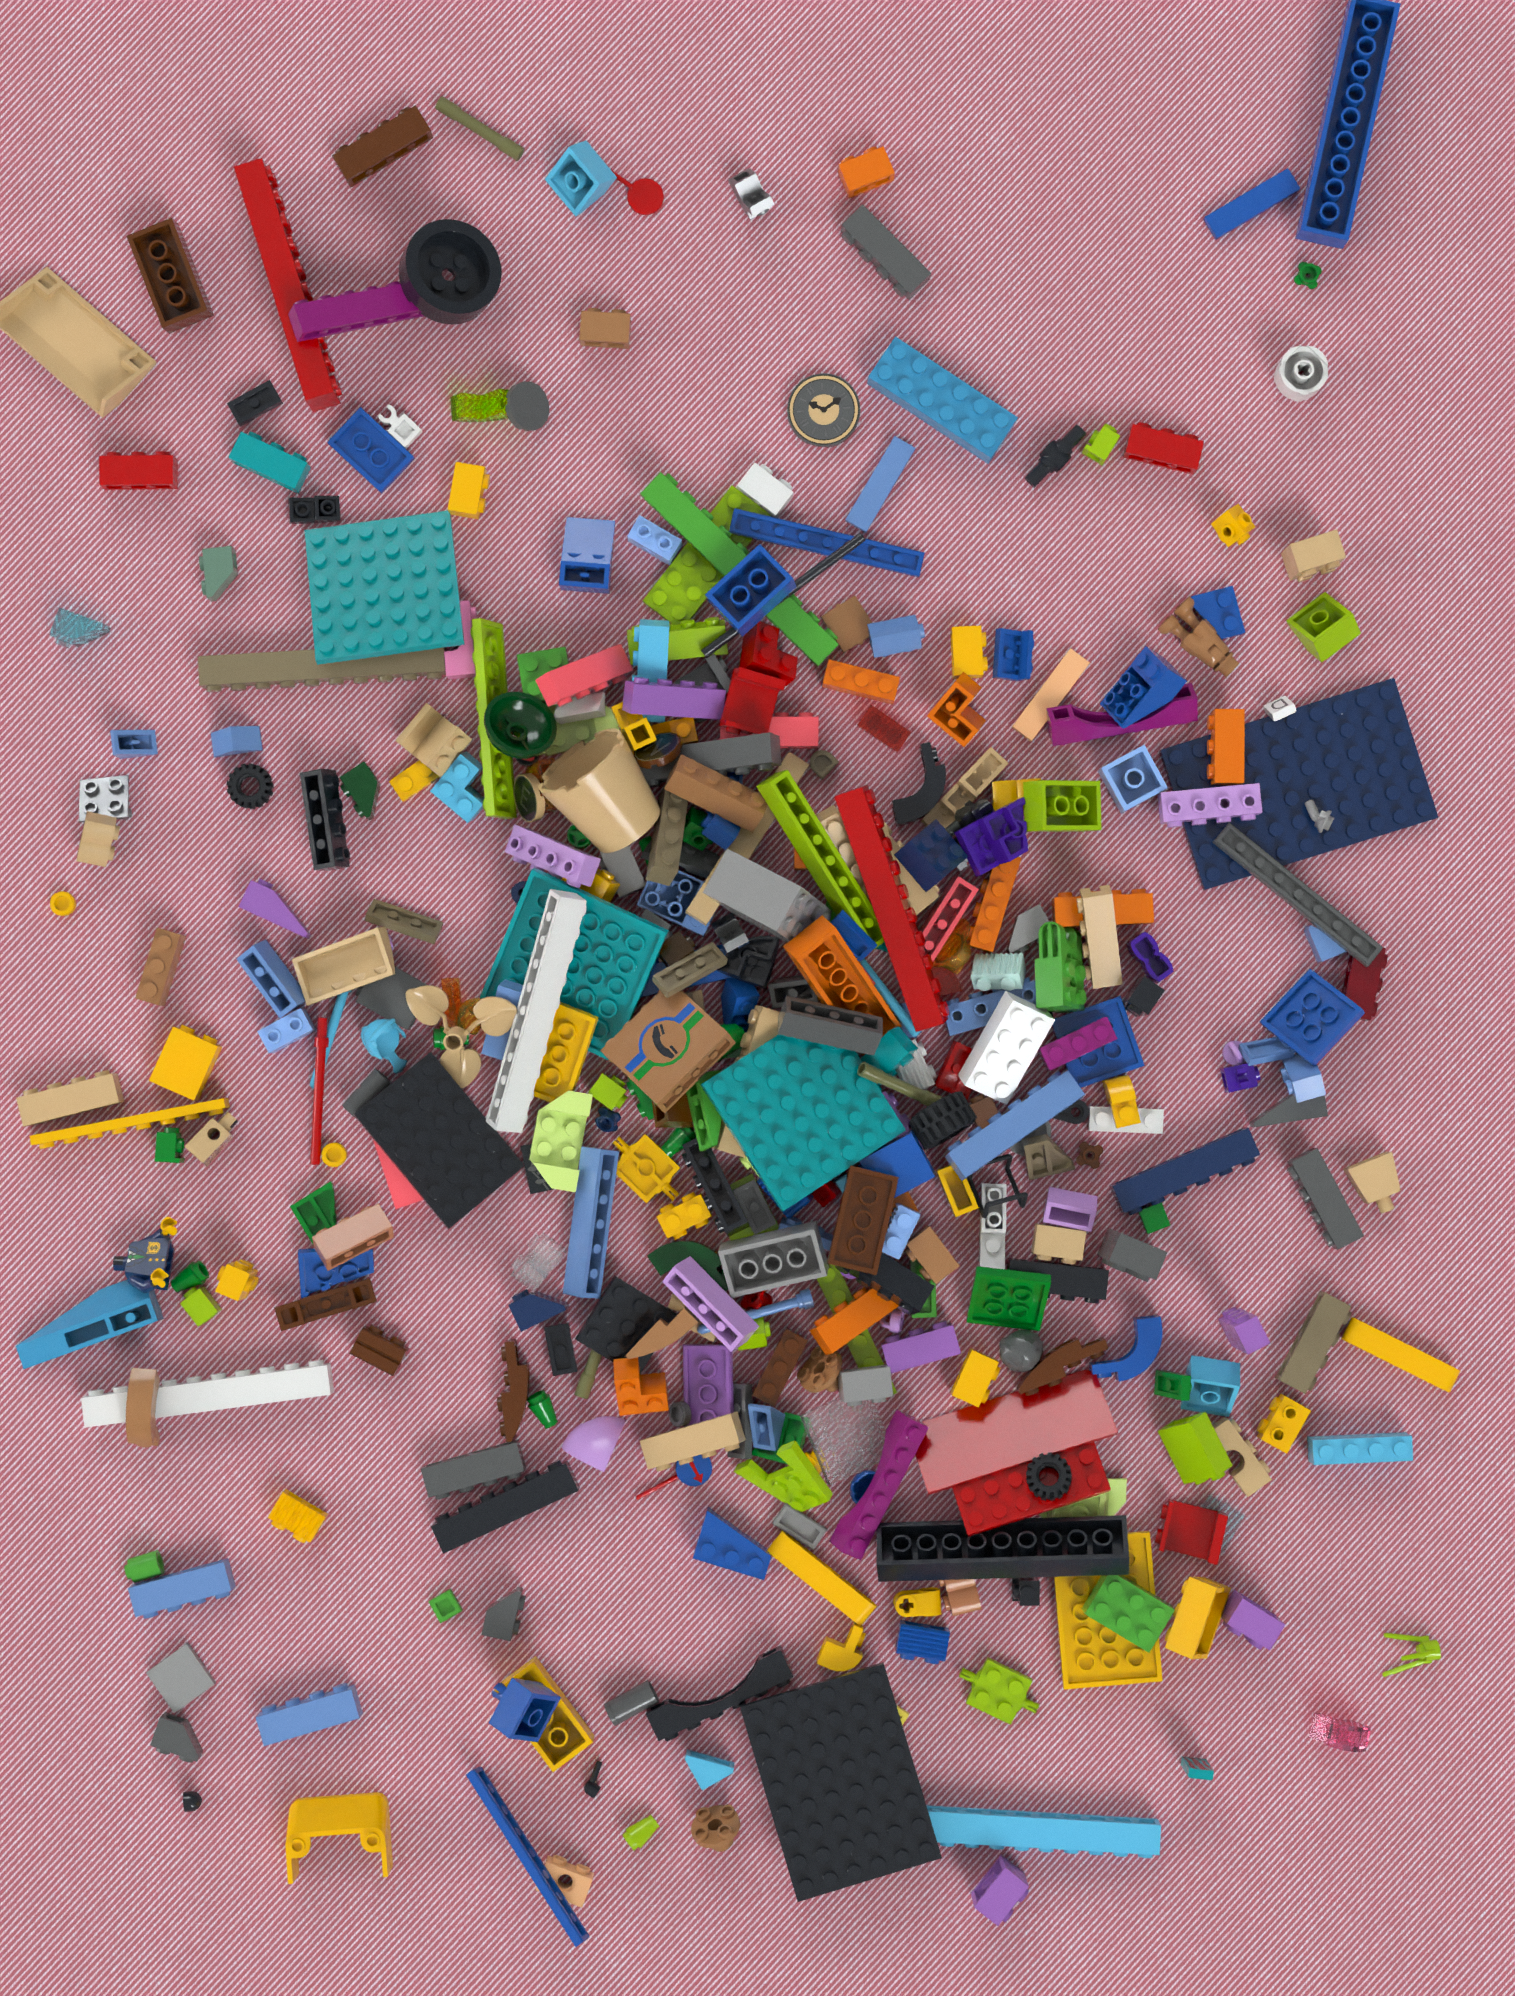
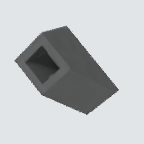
M517 1587L488 1607L481 1635L511 1641L513 1634L518 1635L521 1620L516 1618L518 1610L523 1611L526 1596L522 1595L523 1588Z
M164 1712L159 1718L150 1746L155 1747L156 1751L168 1755L173 1753L179 1755V1759L189 1763L197 1762L202 1757L203 1749L189 1720Z

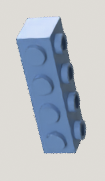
M1030 977L1024 979L1023 989L1008 991L1036 1005L1035 981L1031 982ZM992 989L993 993L983 995L982 991L968 995L969 1000L960 1002L959 998L946 1001L950 1012L948 1020L945 1022L948 1036L986 1026L1007 990Z

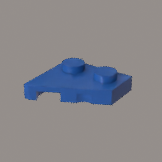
M1233 586L1191 596L1195 602L1193 608L1200 615V618L1202 620L1206 619L1216 629L1217 635L1222 640L1246 633Z

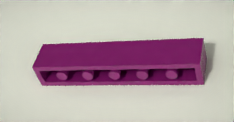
M398 281L391 282L381 288L370 286L356 293L353 290L345 291L336 297L324 295L310 302L307 299L299 300L294 303L288 313L297 342L424 317L421 311L412 302L407 300Z

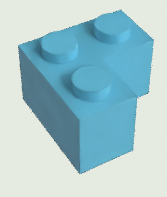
M465 751L456 758L430 790L431 793L467 823L473 821L483 809L484 797L470 786L483 770L482 764Z

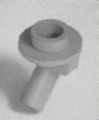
M1314 800L1305 802L1310 818L1315 822L1314 826L1318 828L1320 833H1322L1323 829L1328 831L1334 820V817L1330 816L1332 811L1328 810L1325 812L1322 810L1319 813Z

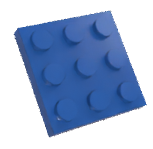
M1309 969L1263 1017L1260 1023L1314 1067L1365 1012L1312 969Z
M1121 996L1085 1008V1011L1072 1012L1055 1018L1052 1028L1056 1039L1106 1016L1116 1034V1040L1065 1063L1067 1070L1080 1088L1145 1066Z

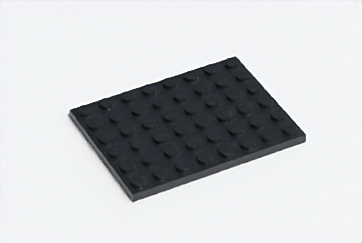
M884 1662L740 1705L798 1902L942 1858Z

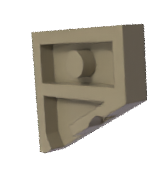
M1047 1134L1022 1139L1029 1180L1075 1170L1073 1160Z

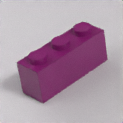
M1106 1016L1039 1047L1038 1053L1046 1070L1051 1071L1116 1040L1117 1037Z

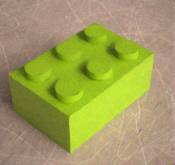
M1038 780L1023 782L1025 799L1024 821L1027 823L1026 832H1087L1102 830L1100 781Z

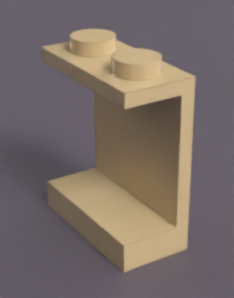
M426 703L395 741L439 777H442L472 739Z

